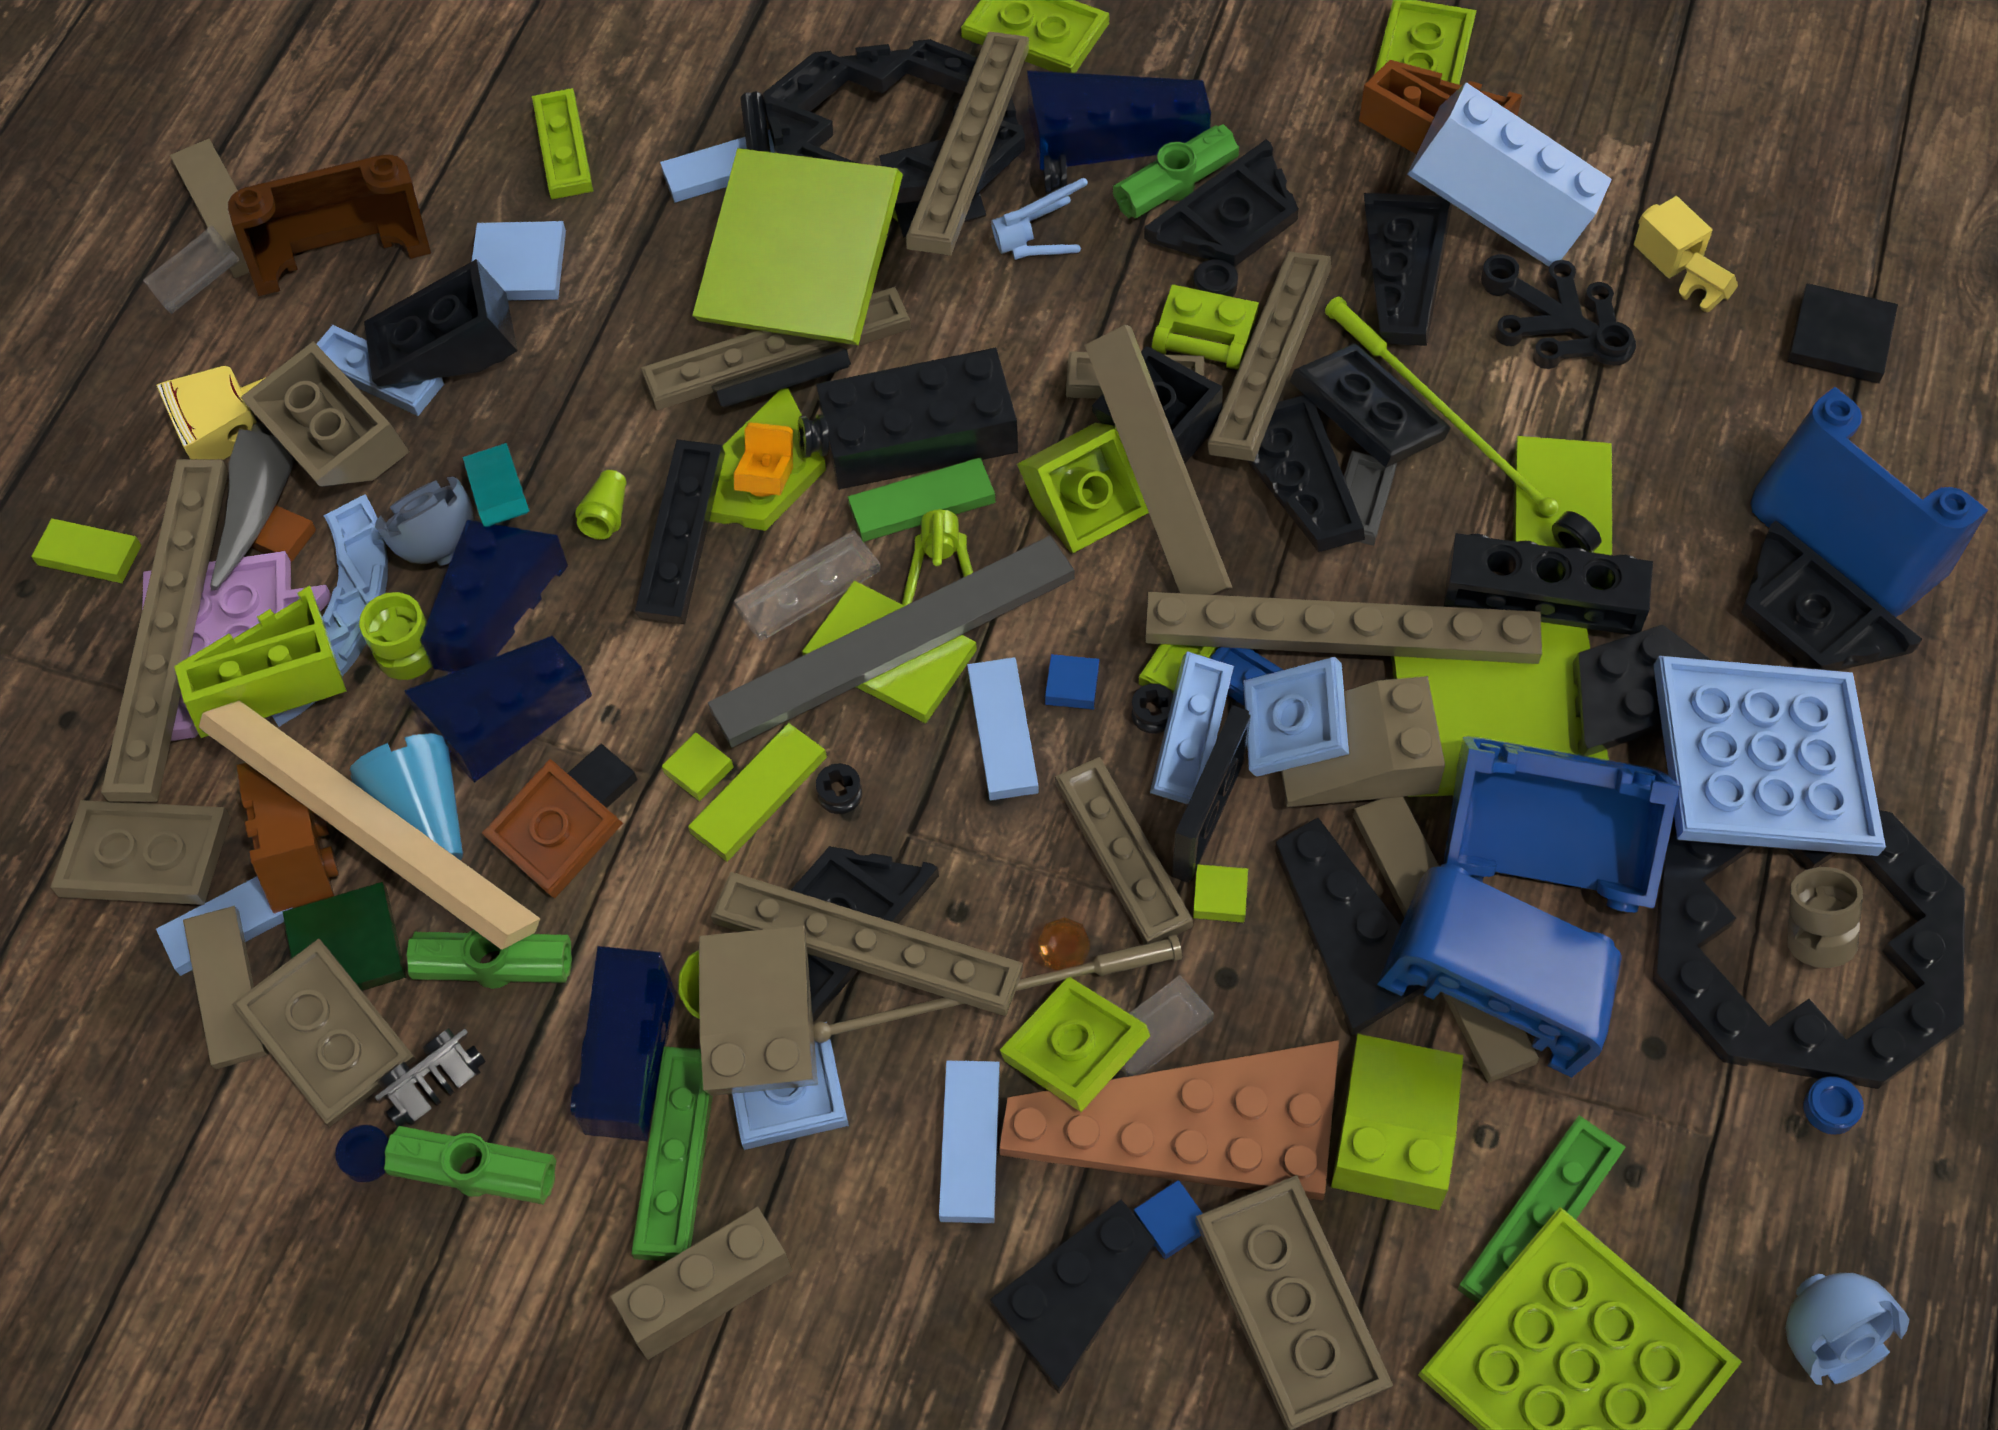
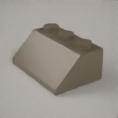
M314 341L240 397L319 486L373 481L410 452L388 420Z

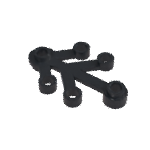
M1497 254L1485 261L1481 282L1488 293L1494 296L1509 294L1544 315L1522 318L1515 315L1503 316L1498 321L1495 333L1499 343L1505 346H1515L1521 342L1523 336L1573 332L1583 338L1567 341H1558L1554 338L1540 339L1536 343L1533 354V361L1540 368L1552 369L1560 363L1561 359L1589 356L1595 357L1599 362L1606 365H1622L1633 357L1636 349V341L1632 330L1627 325L1616 321L1612 305L1614 291L1610 285L1604 282H1595L1588 286L1584 305L1589 311L1595 313L1597 325L1583 317L1574 282L1576 268L1571 262L1566 260L1554 261L1548 270L1546 281L1552 289L1557 291L1558 302L1519 279V264L1512 257ZM1561 273L1567 277H1559L1556 274ZM1598 295V296L1603 297L1604 299H1603V300L1596 299V298L1593 297V296ZM1506 328H1511V329L1515 330L1516 332H1514V333H1509V332L1505 331L1504 329H1506ZM1542 351H1549L1554 355L1548 356L1543 354Z

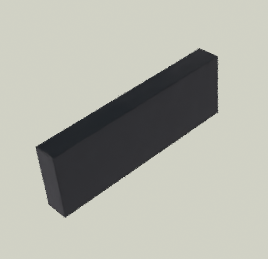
M838 345L711 387L716 402L723 407H727L849 368L851 362L847 349Z

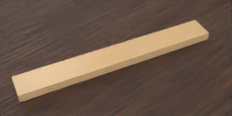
M240 700L202 713L199 728L498 948L503 950L535 933L540 921L538 916Z

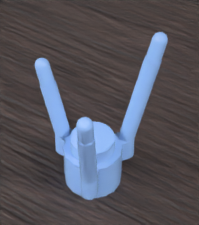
M1081 178L1019 210L991 220V227L999 252L1003 254L1012 251L1015 260L1033 255L1079 253L1081 247L1077 244L1027 246V241L1034 239L1030 221L1071 202L1069 195L1085 187L1088 184L1087 179Z

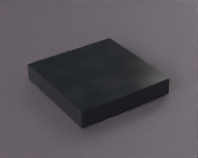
M1807 283L1802 293L1787 362L1880 384L1885 372L1898 304Z

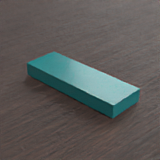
M507 443L462 457L483 526L494 525L527 514L530 511Z

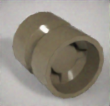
M1817 867L1803 871L1791 883L1787 947L1792 955L1801 962L1814 967L1832 968L1844 965L1854 958L1859 945L1863 888L1855 877L1836 868Z

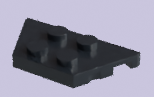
M1267 139L1146 225L1144 227V239L1150 243L1204 259L1224 260L1235 267L1294 224L1298 219L1299 208L1293 194L1286 188L1287 180L1282 168L1278 169L1274 161L1271 142Z
M1774 521L1771 524L1741 611L1745 617L1808 669L1839 671L1911 654L1918 648L1922 641L1920 636L1778 521Z
M1659 625L1579 652L1573 661L1574 684L1578 688V696L1575 699L1576 717L1581 718L1582 738L1578 743L1579 754L1589 756L1662 730L1654 673V663L1659 656L1711 659L1664 625Z
M829 846L791 891L899 924L939 877L938 867L932 863L923 862L922 867L895 863L891 856L873 853L870 855H859L853 850ZM807 954L813 1022H815L858 972V969Z

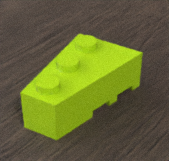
M310 585L297 592L299 600L275 614L271 609L257 616L259 622L257 625L233 638L229 633L174 666L184 704L200 738L209 736L199 728L203 712L239 700L257 714L266 718L347 692L324 620Z

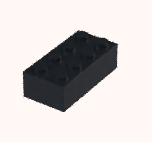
M996 347L816 384L820 412L824 414L827 421L829 451L839 490L942 469L977 458L985 460L1018 453L1017 418Z

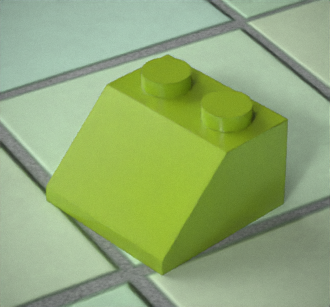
M1094 423L1017 463L1035 507L1070 553L1083 549L1149 513L1116 426Z

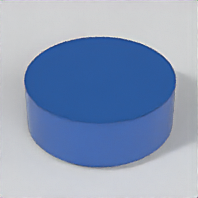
M1825 1077L1816 1081L1806 1093L1803 1108L1808 1121L1815 1128L1824 1133L1836 1135L1852 1129L1863 1114L1864 1104L1860 1092L1852 1083L1839 1077Z

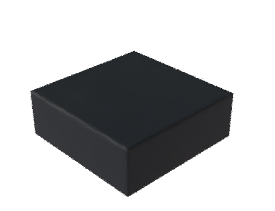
M602 743L567 773L606 808L638 780L635 772Z

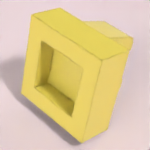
M1695 252L1685 266L1687 273L1679 288V293L1683 299L1687 300L1694 290H1705L1707 292L1706 297L1702 300L1700 308L1704 312H1710L1723 299L1728 301L1738 287L1734 274Z

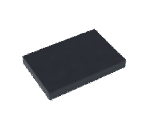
M1355 343L1294 369L1289 381L1385 468L1445 440L1451 429L1444 420Z
M1232 705L1175 832L1173 878L1187 883L1194 878L1197 864H1200L1245 762L1251 718L1248 710Z

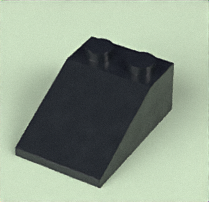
M477 259L364 321L372 381L377 386L481 372L495 363L504 361L508 356L518 351L507 294Z

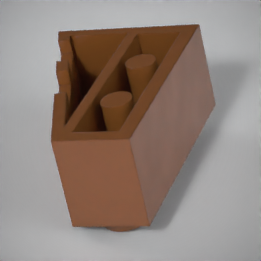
M1389 60L1364 84L1359 122L1417 155L1440 105L1463 85L1441 80L1442 73ZM1468 82L1469 85L1518 116L1522 99L1521 94L1509 91L1507 97L1481 91L1482 84Z
M242 763L236 765L242 804L246 808L248 821H245L248 837H252L255 849L249 851L250 859L273 914L334 896L330 878L339 876V870L332 846L323 848L321 840L322 836L330 835L328 823L249 764Z

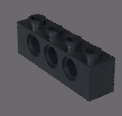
M1455 533L1448 564L1443 607L1541 612V622L1632 635L1642 631L1650 610L1653 561L1636 559L1630 555L1613 556L1592 553L1581 548L1564 549L1543 546L1532 541L1515 542L1493 539L1483 534L1465 535ZM1493 572H1500V573H1503L1504 575H1503V576H1502V575H1497V574H1495V573H1493ZM1542 579H1549L1554 583L1546 582ZM1592 586H1598L1603 590L1595 589Z

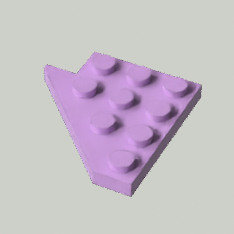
M285 551L243 557L220 587L212 591L210 583L216 561L209 562L189 657L229 633L235 638L259 623L257 616L271 609L275 614L299 600L297 592L304 588L291 590V561ZM151 571L143 572L142 610ZM326 585L311 587L320 611L330 602L331 593ZM182 693L180 695L171 741L195 738L199 734L184 704Z

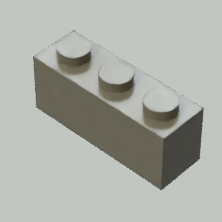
M757 1206L610 1297L636 1344L646 1359L649 1360L792 1272V1268L784 1249Z

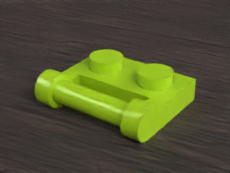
M1172 284L1159 325H1157L1154 333L1152 349L1164 355L1167 351H1172L1190 356H1204V359L1226 363V368L1238 370L1250 341L1258 314L1259 302Z

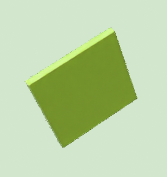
M737 148L692 316L702 322L859 346L903 174L898 168Z
M1541 622L1542 655L1539 664L1391 656L1394 679L1428 676L1445 762L1437 794L1408 797L1454 795L1462 739L1465 736L1580 755L1578 743L1582 738L1581 718L1576 717L1575 699L1578 696V688L1574 684L1573 661L1579 652L1590 649L1587 629ZM1607 749L1587 756L1609 760Z
M1559 1207L1420 1371L1418 1376L1478 1430H1689L1742 1361L1564 1209Z

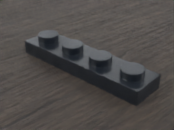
M676 439L635 608L639 618L685 624L725 457L722 445Z

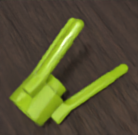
M938 509L923 515L921 519V534L915 537V551L904 590L902 605L906 606L912 603L925 553L932 558L933 565L940 566L942 559L951 557L955 551L959 558L963 576L966 577L973 573L967 552V536L959 533V521L954 513Z

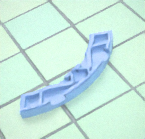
M366 494L324 515L335 542L339 569L337 587L333 589L329 605L322 618L342 677L353 665L367 644L359 628L360 615L364 607L372 599L385 594L388 580L386 544L375 528L378 518ZM315 702L272 715V717L280 727L304 712Z

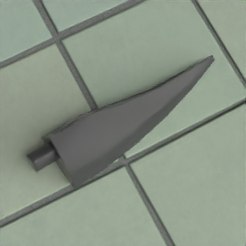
M263 423L253 424L251 431L239 429L229 460L226 519L210 583L211 591L217 590L255 542L276 506L293 468L294 457L275 436L270 435V431Z

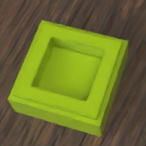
M696 732L662 765L664 774L699 802L734 768L729 757Z
M1197 864L1193 918L1244 923L1248 868Z

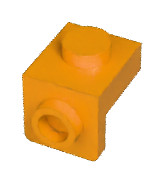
M750 422L745 428V452L734 472V490L750 492L760 497L781 495L793 470V430L788 426Z

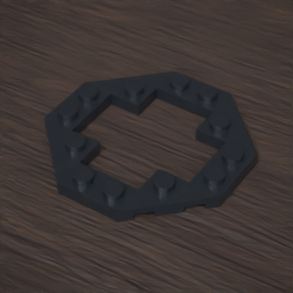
M931 39L913 41V45L909 49L890 51L889 44L856 47V55L841 57L832 54L831 50L813 52L763 93L765 113L775 153L856 163L820 148L821 145L833 136V121L812 113L811 111L848 80L883 94L906 74L963 96L978 57ZM1012 98L1009 101L975 194L982 190L1025 150V133L1022 125H1019L1017 122L1016 109ZM960 101L953 106V118ZM903 150L884 166L898 168L903 174L896 203L921 201L936 162Z
M1879 810L1886 848L1879 856L1855 854V856L1918 921L1888 942L1882 950L1917 990L1848 1039L1844 1038L1810 999H1807L1778 1021L1768 1026L1700 949L1732 927L1736 920L1733 913L1705 882L1757 846L1677 840V834L1669 839L1658 901L1656 928L1658 939L1653 967V982L1724 1063L1747 1066L1749 1063L1779 1068L1778 1072L1822 1079L1825 1076L1853 1080L1857 1086L1879 1089L1954 1035L1964 1025L1965 888L1892 812ZM1787 849L1806 870L1817 868L1838 854L1836 852Z

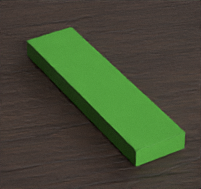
M664 1047L631 1253L634 1259L668 1261L691 1247L713 1096L703 1090L701 1049Z
M1579 1115L1462 1280L1457 1290L1478 1304L1559 1207L1564 1209L1575 1220L1578 1218L1626 1147Z

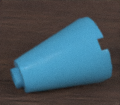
M429 733L404 737L407 747L391 752L387 743L361 756L351 765L350 776L354 784L459 860L463 858L449 747L446 745L442 735Z

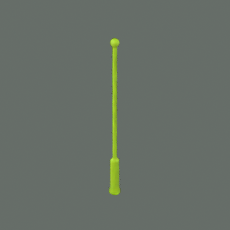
M1335 297L1328 303L1325 308L1327 316L1335 319L1373 356H1381L1524 490L1539 505V511L1543 516L1551 517L1557 513V502L1552 498H1545L1387 350V343L1347 306L1346 301L1342 297Z

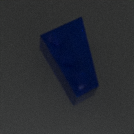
M466 521L420 639L434 669L480 677L515 634L514 626L529 608L534 610L542 600L541 592L555 575L560 577L568 567L558 535L496 524L486 527L483 526L482 522Z
M553 636L404 691L419 721L430 733L443 736L446 745L449 747L450 756L474 783L592 696L582 667Z
M597 946L587 1029L581 1051L579 1084L576 1083L573 1088L570 1103L571 1115L575 1116L585 1135L648 1141L663 1049L667 1045L677 994L661 952Z

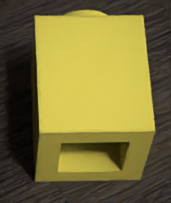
M1675 196L1661 205L1655 204L1649 207L1642 214L1638 222L1639 228L1634 246L1670 279L1686 269L1685 266L1695 252L1704 256L1713 229L1679 197Z

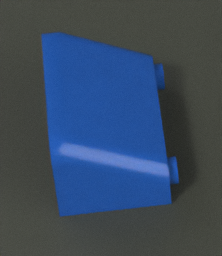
M1834 387L1813 405L1756 486L1750 505L1755 516L1767 527L1770 528L1774 521H1778L1882 607L1897 617L1951 574L1988 509L1968 493L1953 487L1939 488L1922 500L1849 440L1858 430L1862 414L1860 408L1853 400Z
M1465 736L1462 739L1444 864L1457 865L1465 869L1470 874V877L1482 883L1484 877H1492L1495 875V872L1596 890L1598 894L1608 898L1606 904L1608 907L1624 912H1638L1639 906L1654 908L1680 786L1668 774L1648 767L1492 739Z
M1446 863L1438 867H1431L1420 879L1377 985L1400 996L1404 994L1408 985L1426 986L1423 994L1426 997L1434 999L1440 992H1443L1535 1036L1531 1047L1540 1051L1547 1046L1550 1048L1552 1054L1547 1065L1548 1067L1572 1078L1601 1053L1609 1030L1622 955L1615 947L1614 941L1606 935L1597 932H1586L1470 877V874L1465 869L1457 865Z

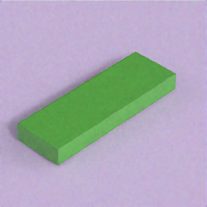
M981 458L848 496L849 507L862 542L921 525L923 515L932 510H948L956 515L996 503L995 492Z

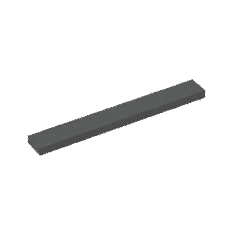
M1050 535L709 701L710 712L730 747L733 748L1075 579V570Z

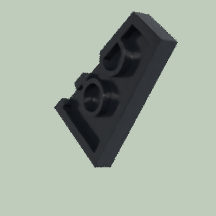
M1122 1199L990 1299L991 1306L1059 1394L1085 1351H1088L1098 1336L1100 1328L1116 1304L1121 1301L1155 1249L1156 1241Z

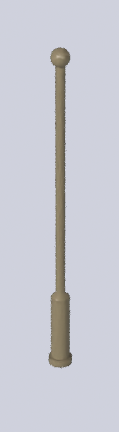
M1175 934L1167 936L1165 940L1098 955L1091 963L1020 979L1016 991L1094 972L1104 976L1171 959L1173 961L1182 960L1180 942ZM944 997L831 1025L825 1022H817L813 1025L814 1041L824 1043L830 1039L831 1035L964 1003Z

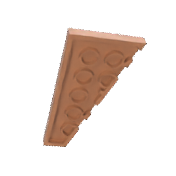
M1339 1040L1111 1079L1082 1112L1050 1091L1008 1097L999 1148L1000 1156L1251 1191L1262 1190L1297 1175L1307 1198L1323 1200L1326 1189Z

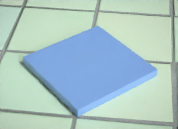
M1669 656L1658 657L1654 663V673L1668 775L1680 786L1674 813L1677 840L1879 856L1886 848L1853 672Z

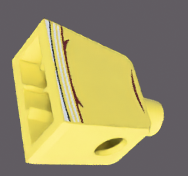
M221 366L156 385L190 459L224 460L231 456L239 429L251 431L253 424L257 423L253 412L240 397L265 378L240 387L231 367Z

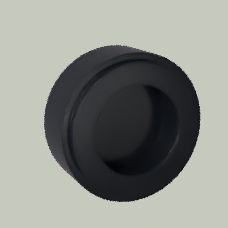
M1212 259L1201 263L1195 269L1193 289L1234 297L1236 294L1238 273L1230 263L1224 260Z
M1566 511L1552 525L1553 536L1564 549L1581 548L1593 553L1601 545L1602 540L1598 530L1590 521L1578 513Z

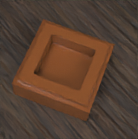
M276 505L251 548L264 554L285 551L292 563L315 533L316 528L311 520Z

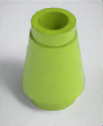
M614 470L601 472L599 478L576 508L577 526L585 535L594 539H607L619 530L627 484L626 478L621 473Z

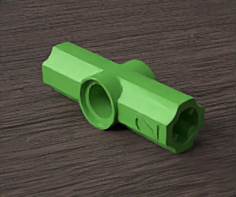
M1224 124L1220 126L1215 125L1186 143L1170 142L1160 148L1156 161L1113 186V196L1119 205L1120 211L1128 219L1132 217L1138 218L1166 200L1180 201L1194 191L1196 182L1236 159L1239 155V146L1235 142L1233 133Z
M474 929L469 933L414 932L413 937L409 939L406 954L408 974L411 979L477 981L483 987L491 989L503 987L510 982L566 983L567 977L570 976L572 964L571 940L568 935L531 934L502 950ZM494 951L500 952L495 960L489 963H480L486 954Z
M398 1126L397 1130L390 1135L385 1150L384 1170L391 1176L454 1187L469 1197L490 1194L544 1205L547 1197L551 1195L554 1185L557 1160L551 1154L487 1143L480 1136L473 1133L450 1136ZM482 1157L481 1163L473 1172L460 1174V1168L467 1159Z

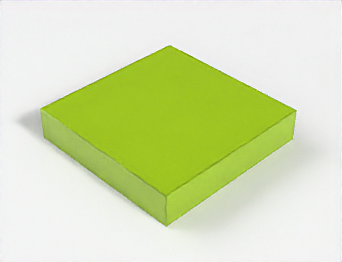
M1068 977L1005 1043L1000 1052L1006 1063L1082 1112L1150 1037V1033L1144 1022L1073 978Z

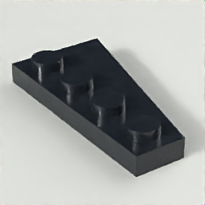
M1364 193L1380 336L1387 344L1427 346L1452 203L1441 196Z
M1305 395L1278 402L1254 461H1248V463L1318 552L1365 540L1364 526L1315 404Z
M1317 817L1276 841L1275 852L1297 906L1302 909L1315 950L1318 949L1334 997L1337 996L1345 1015L1344 1021L1350 1036L1355 1035L1424 993L1426 986L1408 985L1402 996L1377 985L1401 926L1322 821Z

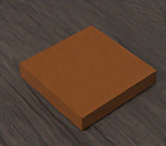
M549 759L482 834L555 899L621 827L623 822L554 761Z

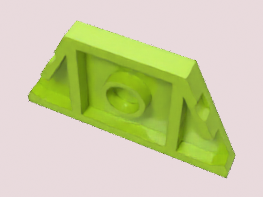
M780 389L722 446L725 451V457L710 522L722 524L739 523L746 528L766 531L826 471L825 459L818 452L811 453V457L803 458L801 455L798 441V419L802 414L789 389ZM750 422L788 426L793 430V470L781 495L760 497L750 492L734 490V472L745 452V428Z

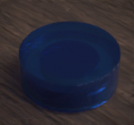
M360 1125L350 1129L341 1137L336 1147L335 1156L338 1166L350 1179L357 1182H371L380 1178L386 1173L384 1167L385 1150L389 1141L388 1137L382 1130L372 1125Z

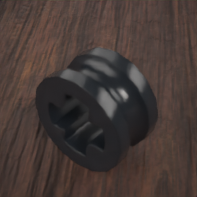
M1060 154L1057 159L1044 155L1045 194H1050L1054 189H1060L1067 185L1066 154Z
M824 414L816 415L814 420H809L807 416H800L798 419V441L803 458L811 457L813 452H818L820 456H828L829 433Z
M1147 684L1140 687L1132 697L1131 717L1134 724L1146 733L1157 734L1164 732L1174 694L1161 684ZM1156 702L1158 709H1161V713L1156 716L1151 715L1150 710L1146 708L1147 703Z
M837 763L825 767L818 774L816 791L818 793V800L825 810L834 814H845L854 810L860 804L862 787L860 777L854 768L846 764ZM842 781V785L846 787L847 794L836 796L831 784Z

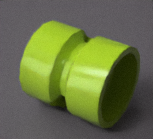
M400 592L385 593L375 597L364 607L360 615L359 628L382 672L394 679L409 680L425 674L433 666L438 657V644L419 603L414 598Z

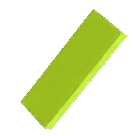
M573 88L532 96L551 199L593 192Z
M788 723L688 826L690 834L728 862L827 758L826 750Z

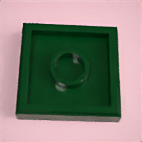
M383 882L282 911L291 959L317 939H320L361 991L406 978L388 891Z

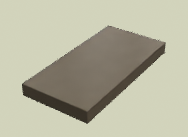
M1297 1175L1196 1216V1225L1286 1430H1295L1388 1390L1393 1386Z

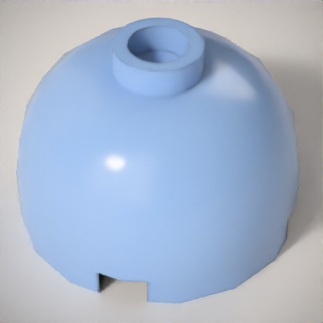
M1836 1273L1826 1277L1823 1274H1817L1806 1279L1796 1291L1798 1297L1790 1307L1785 1327L1791 1350L1814 1383L1822 1385L1821 1377L1828 1375L1834 1384H1838L1864 1373L1882 1361L1890 1353L1883 1343L1891 1336L1893 1331L1902 1339L1907 1332L1910 1319L1893 1296L1877 1281L1855 1273Z

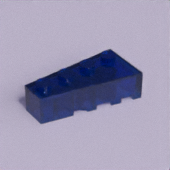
M1027 71L1028 109L1040 170H1044V155L1057 159L1060 154H1066V167L1154 156L1158 154L1160 148L1170 142L1186 143L1210 129L1211 109L1203 80Z

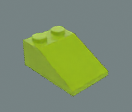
M1357 1034L1331 1188L1440 1210L1448 1192L1457 1131L1463 1055Z

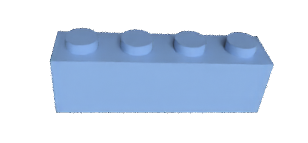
M1468 83L1461 86L1440 105L1407 175L1548 267L1554 261L1562 260L1596 215L1612 180Z

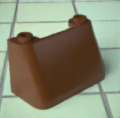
M390 154L379 155L248 186L236 191L228 201L231 223L258 296L280 291L278 278L287 267L289 272L298 270L294 253L379 233L384 248L392 247L391 242L399 243L406 248L410 259L431 254L408 167L404 160L398 156Z

